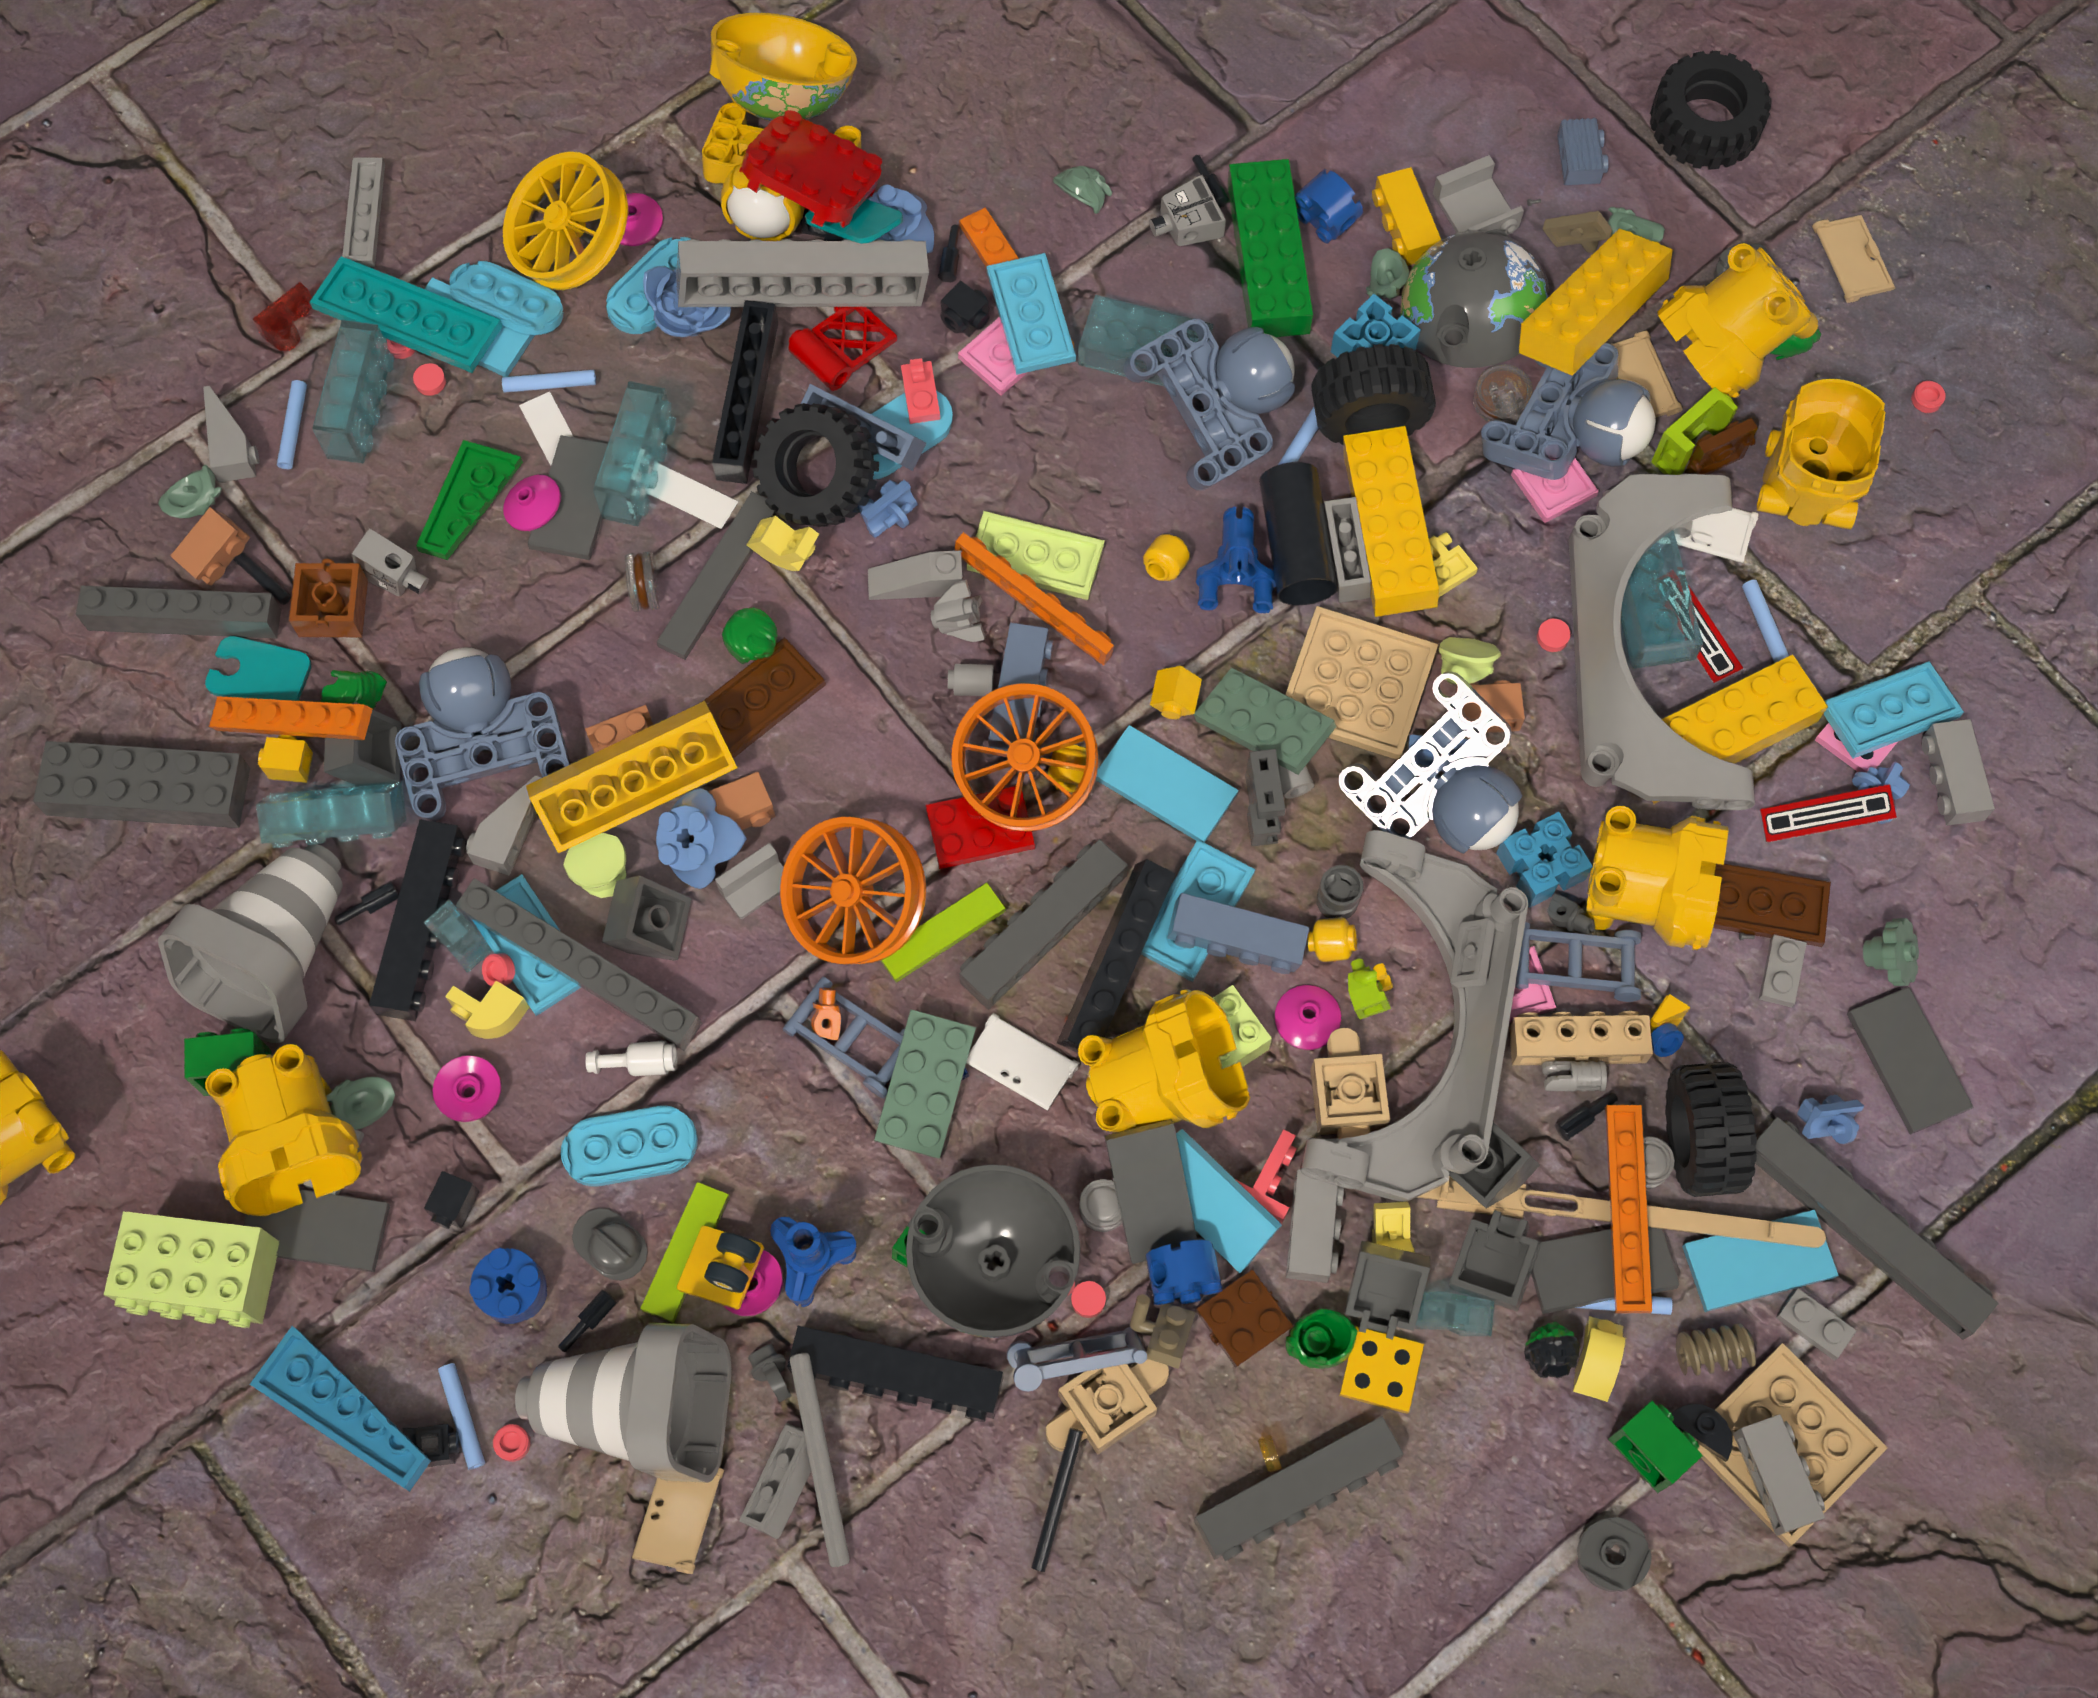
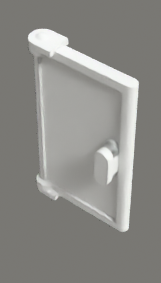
M1732 508V511L1706 515L1692 520L1690 536L1680 538L1678 534L1669 533V535H1665L1660 540L1743 563L1752 529L1758 520V513L1753 511L1750 513Z
M993 1013L986 1022L984 1031L970 1050L966 1063L1048 1111L1067 1080L1071 1079L1078 1070L1080 1062L1072 1061L999 1018L1000 1016Z

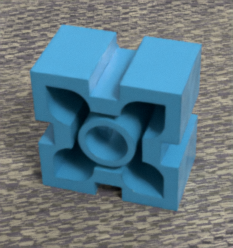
M1373 294L1358 309L1356 321L1349 317L1334 332L1330 352L1338 358L1340 354L1346 351L1350 353L1356 351V348L1365 346V348H1369L1378 344L1383 346L1394 344L1399 345L1401 348L1406 346L1415 351L1421 329L1403 315L1396 320L1391 316L1392 307Z
M1560 812L1537 822L1531 835L1527 833L1526 829L1510 835L1500 844L1496 853L1509 875L1515 872L1518 873L1520 879L1516 887L1526 895L1529 908L1551 898L1558 885L1565 891L1585 881L1593 868L1581 846L1577 845L1572 848L1569 844L1573 833Z

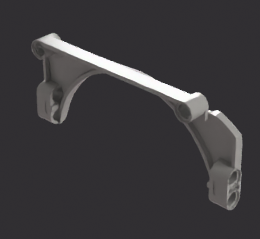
M1702 474L1629 475L1598 501L1596 506L1598 515H1583L1580 517L1569 536L1580 766L1582 779L1590 786L1601 787L1607 783L1609 778H1612V785L1621 787L1647 801L1692 802L1694 808L1705 810H1745L1755 806L1753 772L1750 769L1721 760L1687 742L1674 732L1650 707L1634 682L1627 665L1620 630L1623 595L1628 579L1642 556L1657 541L1677 527L1699 517L1732 511L1731 482L1729 477ZM1581 532H1586L1591 537H1585ZM1593 764H1600L1605 769V772L1596 770Z
M1373 830L1367 832L1360 861L1361 868L1364 872L1389 887L1418 915L1440 950L1450 981L1460 923L1481 919H1489L1495 923L1486 985L1457 988L1451 984L1455 1016L1453 1040L1442 1074L1423 1102L1407 1116L1381 1130L1361 1136L1340 1139L1308 1137L1301 1167L1303 1175L1343 1188L1356 1189L1383 1198L1407 1202L1444 1185L1449 1181V1171L1458 1174L1469 1173L1487 1157L1525 928L1528 899L1522 890L1514 887L1506 888L1497 895L1498 889L1483 880L1468 866L1425 853V846L1419 842L1384 831ZM1504 903L1507 904L1512 911L1508 910L1505 907ZM1462 1148L1470 1153L1472 1160L1467 1159L1463 1155Z

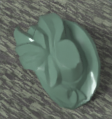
M1085 166L1072 167L1053 178V182L1062 191L1093 208L1096 214L1099 213L1103 206L1105 194L1108 196L1112 195V191L1106 184L1105 178L1094 168Z
M1610 207L1608 209L1612 213L1607 221L1612 228L1611 236L1620 228L1650 241L1659 243L1663 239L1665 229L1661 224L1637 217L1632 210H1626L1623 207Z
M1386 248L1378 250L1374 255L1371 264L1370 285L1366 287L1369 297L1375 294L1383 299L1387 297L1391 300L1399 296V289L1407 282L1409 269L1405 260L1398 252Z
M203 465L201 470L187 474L172 485L161 496L158 505L164 513L171 517L191 518L204 515L210 506L215 505V498L221 494L222 488H215L214 473L207 465Z
M366 1077L355 1081L346 1079L326 1097L328 1102L332 1103V1115L349 1123L354 1130L369 1126L381 1118L392 1106L395 1093L391 1083L379 1077Z

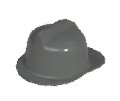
M594 1209L582 1215L575 1224L572 1234L574 1248L600 1274L611 1280L622 1281L632 1278L641 1271L647 1258L645 1240L636 1229L617 1213L609 1209Z

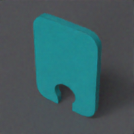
M868 199L856 210L850 224L844 228L840 225V222L824 221L823 227L811 223L814 212L809 211L805 215L806 222L810 226L861 244L870 243L903 222V215L899 210Z
M229 636L220 642L215 655L222 659L235 658L239 660L240 668L234 675L225 676L217 670L209 669L205 685L208 691L215 696L299 701L311 669V660L305 653Z

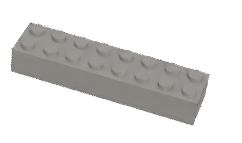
M690 239L678 242L676 268L678 307H744L745 300L773 303L776 307L922 306L929 275L926 241L874 240L870 243L861 244L851 240L823 241L819 239L812 241H792L789 239L781 241H762L758 239L750 241H731L727 239L700 241Z

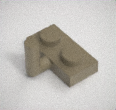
M1600 211L1545 219L1543 231L1556 247L1581 244L1586 252L1593 253L1597 249L1598 241L1610 238L1612 228Z
M1138 1295L1130 1327L1133 1331L1151 1336L1146 1352L1147 1359L1179 1369L1196 1312L1172 1304H1162L1156 1323L1146 1320L1151 1300L1147 1295Z

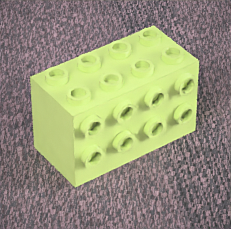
M123 1211L104 1295L115 1301L114 1306L125 1308L127 1313L147 1316L148 1310L159 1312L161 1317L181 1320L182 1314L195 1317V1321L215 1324L216 1319L229 1321V1325L241 1328H250V1323L263 1324L279 1241L260 1227Z

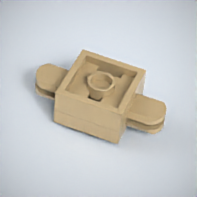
M1349 1028L1336 1029L1331 1033L1327 1042L1328 1058L1314 1059L1311 1067L1318 1135L1337 1134L1338 1139L1361 1136L1369 1134L1371 1131L1381 1130L1387 1127L1390 1121L1382 1054L1361 1055L1360 1040L1357 1033Z
M1147 1359L1142 1364L1134 1363L1130 1367L1127 1364L1081 1373L1058 1389V1396L1067 1409L1048 1422L1046 1426L1048 1444L1053 1449L1063 1452L1069 1429L1075 1428L1083 1431L1081 1442L1087 1438L1097 1455L1156 1415L1157 1407L1149 1395L1166 1384L1169 1376L1168 1365Z

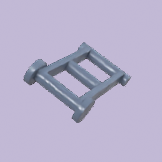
M1525 922L1515 987L1527 989L1529 984L1609 991L1614 992V998L1618 1001H1638L1641 999V990L1635 987V945L1641 943V933L1633 930H1622L1616 932L1614 937L1530 929V924ZM1529 940L1569 944L1568 976L1529 973ZM1582 945L1621 949V982L1582 978Z
M822 976L783 1027V1031L791 1037L797 1032L865 1078L863 1081L864 1086L875 1095L884 1099L887 1095L885 1086L892 1077L905 1029L897 1033L836 992L835 1003L856 1017L835 1045H831L802 1025L815 1009L813 1008V1002H819V988H831L833 985L829 979ZM867 1024L899 1045L877 1075L845 1054Z
M1127 1327L1124 1331L1032 1347L1026 1341H1016L1009 1346L1007 1359L1009 1364L1015 1368L1013 1378L1016 1386L1022 1391L1029 1392L1037 1389L1043 1379L1134 1362L1142 1364L1147 1360V1353L1137 1332L1133 1331L1131 1327ZM1128 1346L1127 1348H1121V1349H1116V1350L1105 1351V1352H1100V1353H1094V1354H1089V1355H1087V1353H1092V1352H1097V1351H1102V1350H1108V1349H1113V1348ZM1073 1356V1358H1067V1359H1062V1360H1057V1361H1051V1362H1046V1363H1041V1364H1035V1363H1038V1362H1043V1361H1048V1360H1054V1359H1059V1358H1065V1357Z

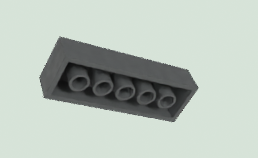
M46 741L33 802L46 816L239 828L250 767L240 753Z

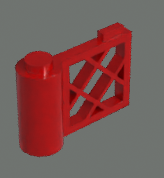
M834 307L835 313L811 330L808 328L798 329L789 338V352L831 391L841 388L853 372L897 341V335L867 307ZM856 310L864 318V323L846 322V316ZM828 329L842 330L841 339L827 338L823 333ZM845 330L863 331V341L846 340ZM867 332H880L885 337L880 342L866 341ZM844 348L862 349V355L852 361L844 353Z

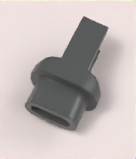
M1554 894L1547 909L1550 921L1557 927H1567L1569 933L1580 932L1581 934L1592 935L1595 930L1594 920L1585 916L1584 910L1578 904L1563 896ZM1560 912H1566L1564 915H1559Z
M772 1344L766 1345L749 1355L748 1360L753 1367L751 1375L758 1381H768L779 1403L792 1396L780 1374L785 1368L786 1360L782 1354H777Z

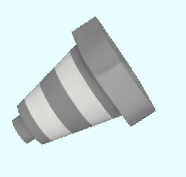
M309 844L305 850L290 848L211 910L195 904L185 905L158 938V945L167 977L173 989L188 1003L207 1014L239 1029H249L264 1041L270 1043L283 1042L308 1007L303 978L343 887L341 878L337 874L341 869V863L331 851L317 844Z
M650 1323L643 1329L639 1341L636 1343L539 1364L533 1371L532 1376H524L518 1383L515 1395L516 1411L521 1419L529 1420L531 1428L537 1434L630 1461L636 1470L665 1481L708 1483L716 1476L722 1458L732 1372L730 1352L723 1339L694 1324Z

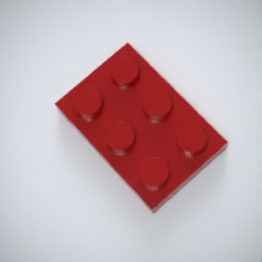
M1016 786L1002 789L987 807L1000 814L1010 816ZM1021 791L1016 817L1029 818L1023 792ZM990 792L976 794V796L982 802ZM965 797L926 805L939 869L1035 849L1032 831H1014L993 824L981 816Z

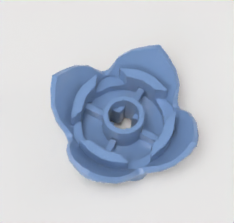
M891 185L881 186L878 192H875L872 197L867 198L868 200L899 210L903 215V222L876 240L926 241L927 254L933 252L934 231L932 224L926 216L927 205L922 198L908 191L894 188Z
M656 266L644 272V294L654 311L656 325L664 333L675 337L697 336L700 332L717 328L730 317L731 307H678L676 269L672 270L666 266Z
M703 788L695 789L683 795L669 812L662 813L659 817V825L656 832L659 860L663 864L669 865L676 876L683 882L698 889L707 887L716 875L715 866L737 855L747 840L737 822L715 811L716 801L713 795ZM690 835L694 836L693 843H690Z

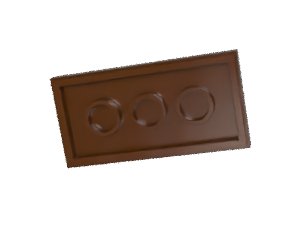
M784 637L776 643L772 656L753 661L703 701L706 702L732 758H735L826 686V681Z
M1716 864L1714 876L1722 877L1713 928L1771 938L1775 934L1806 942V945L1822 947L1825 944L1831 882L1729 864Z

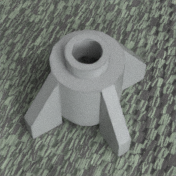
M967 580L954 582L934 605V610H931V621L934 628H939L942 634L970 642H977L986 638L982 624L974 625V623L980 621L979 607L982 603L981 595L967 598L971 596Z

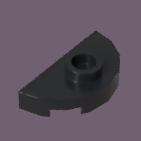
M1687 1404L1675 1409L1671 1413L1674 1418V1425L1682 1433L1684 1431L1688 1432L1699 1445L1723 1461H1728L1733 1448L1732 1433L1726 1420L1716 1410L1703 1404Z

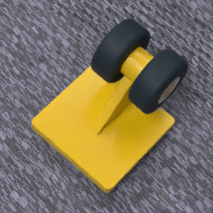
M702 1226L678 1282L677 1289L680 1292L736 1310L740 1309L763 1253V1244L734 1233Z

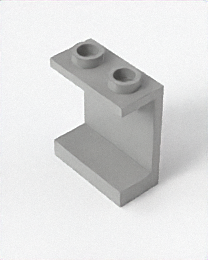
M1490 155L1436 177L1433 195L1456 233L1470 230H1478L1485 233L1498 229L1509 235L1520 226L1524 210L1521 206L1511 210L1492 179L1495 163Z

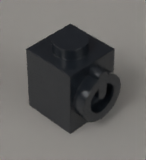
M960 280L941 300V320L952 332L957 334L964 333L970 337L976 330H981L989 320L988 300L981 291L971 289Z

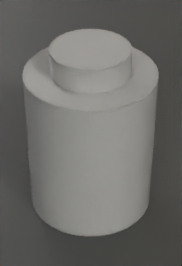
M955 664L954 670H948V689H954V696H985L993 691L994 666L990 664Z
M1278 765L1282 792L1286 799L1301 796L1314 787V782L1307 766L1297 775Z

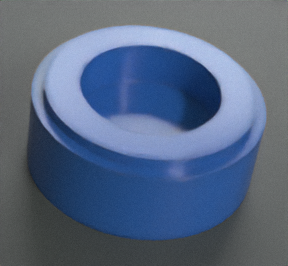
M1671 1023L1659 1026L1651 1033L1652 1050L1659 1057L1674 1054L1683 1043L1684 1036L1676 1025Z

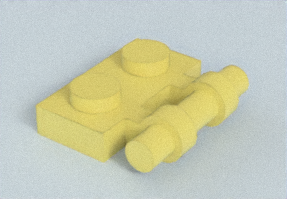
M1447 532L1438 537L1432 536L1429 538L1432 556L1437 558L1433 562L1439 586V597L1474 576L1478 568L1459 545L1450 551L1447 550L1446 546L1452 543V539Z

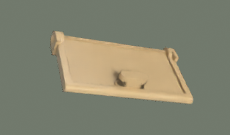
M1862 215L1831 222L1827 219L1812 225L1843 289L1844 298L1847 303L1858 301L1860 297L1895 289L1880 256L1875 241H1873Z
M1648 331L1636 333L1632 338L1611 344L1618 350L1619 373L1616 379L1633 381L1645 387L1650 393V403L1653 407L1655 418L1663 415L1668 417L1683 410L1681 403L1677 401L1651 343V336Z
M719 1468L714 1479L708 1483L665 1481L657 1478L632 1558L673 1567L678 1572L693 1574L695 1559L719 1480L723 1477L724 1470Z

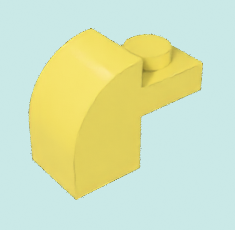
M777 516L762 519L759 522L747 546L772 564L786 570L799 571L805 560L814 552L816 547L814 543L819 533L811 527L793 530Z
M498 981L493 984L481 1002L455 986L445 996L452 1006L450 1011L462 1020L467 1021L465 1026L472 1035L484 1039H493L506 1035L516 1027L529 1009V1005L524 997Z
M1408 1202L1374 1203L1372 1243L1415 1253L1410 1239V1206Z
M1589 1316L1585 1326L1583 1350L1575 1369L1573 1392L1608 1402L1620 1369L1626 1338L1623 1337L1622 1325Z

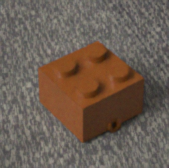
M324 559L322 563H295L289 622L298 637L362 638L368 579L359 563H335L331 559Z

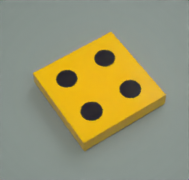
M1356 1326L1355 1328L1358 1332L1354 1348L1347 1359L1339 1396L1408 1414L1424 1344L1395 1336L1393 1340L1388 1339L1386 1334L1366 1329V1333L1359 1332V1327Z

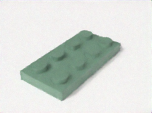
M1233 668L1227 672L1194 714L1195 720L1198 723L1252 751L1276 749L1278 765L1299 775L1336 728L1333 719Z
M910 1010L875 1134V1142L940 1159L976 1027Z

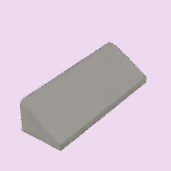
M785 1424L739 1522L775 1539H779L811 1473L803 1429Z

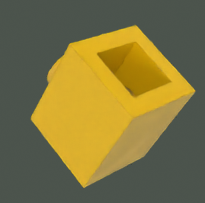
M1182 666L1157 670L1150 705L1162 712V716L1168 719H1179L1181 716L1195 714L1202 679Z
M279 735L278 738L266 737L265 746L260 749L258 754V765L268 779L307 783L313 752L306 741L297 740L289 735Z

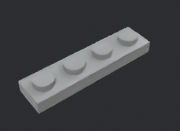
M353 158L342 257L368 267H375L385 172L383 158Z

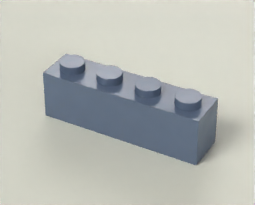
M812 384L809 385L801 404L810 405L813 403L822 404L854 415L861 421L860 426L866 427L872 436L868 441L876 444L878 454L912 471L926 446V442Z
M1010 623L998 689L1013 684L1046 686L1048 669H1043L1045 659L1051 660L1053 641L1048 640V628ZM1022 698L1009 701L1021 739H1026L1034 699ZM1043 700L1040 701L1037 715L1039 718L1042 712ZM1003 703L995 707L991 725L1013 743L1017 738L1006 705ZM1038 728L1034 729L1033 742L1037 739ZM990 730L989 748L1008 751L1009 746Z
M1181 893L1174 904L1167 939L1174 940L1177 946L1191 949L1197 946L1207 949V953L1213 956L1225 957L1227 954L1238 957L1239 961L1243 964L1255 966L1260 963L1271 966V970L1274 972L1289 974L1290 972H1295L1302 965L1309 927Z

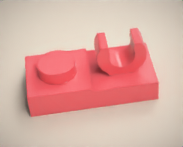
M922 358L910 360V364L901 365L910 424L940 420L931 361L923 362Z

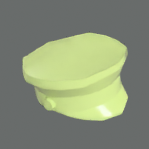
M1449 637L1443 640L1439 646V652L1442 656L1441 674L1449 671L1456 672L1469 684L1482 680L1489 674H1492L1494 670L1493 663L1501 657V653L1495 645L1476 639ZM1444 679L1450 684L1457 685V683L1453 679Z
M600 833L569 848L563 864L568 877L575 884L599 898L613 897L616 880L626 878L625 847L617 836Z

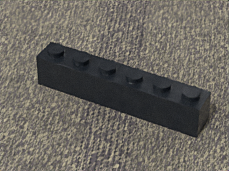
M748 300L744 302L712 460L717 481L747 484L778 329L777 311L773 303Z
M419 819L369 1006L376 1015L416 1022L418 1012H422L424 1009L426 993L423 991L426 980H431L433 975L434 961H432L434 950L439 949L441 945L442 930H440L442 920L449 915L451 902L448 897L451 887L454 888L458 881L459 871L456 868L458 859L463 857L466 851L467 840L464 838L458 825Z
M1148 859L1135 864L1057 1044L1078 1053L1079 1044L1086 1036L1105 1037L1176 875L1175 873Z
M799 1325L797 1326L790 1354L791 1357L796 1354L808 1353L814 1381L815 1378L829 1381L828 1386L831 1388L848 1391L849 1386L863 1389V1395L882 1399L883 1394L897 1397L896 1402L914 1407L917 1406V1402L931 1404L930 1409L932 1411L943 1414H951L952 1409L966 1412L965 1418L978 1422H985L986 1417L994 1419L1004 1378L1002 1371ZM789 1357V1361H788L787 1367H788L790 1373H792L791 1364H790V1357Z

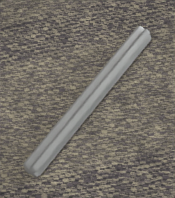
M808 1353L796 1354L790 1357V1364L829 1563L831 1567L844 1566L849 1563L850 1559L810 1356Z

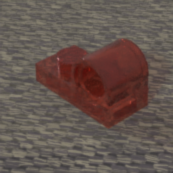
M301 282L253 318L260 335L279 351H290L299 344L300 334L294 322L307 315L312 308L310 304L312 297L308 289Z

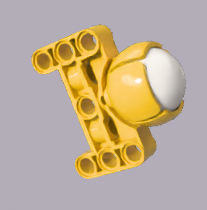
M727 103L720 108L702 148L704 178L711 183H724L720 200L722 212L729 224L735 223V228L740 234L750 239L780 241L795 231L803 218L805 207L766 186H763L757 193L747 187L749 180L739 170L748 145L761 133L763 128L748 126L746 111L735 103ZM842 126L835 131L834 134L836 136L850 140L855 146L861 148V132L856 127Z

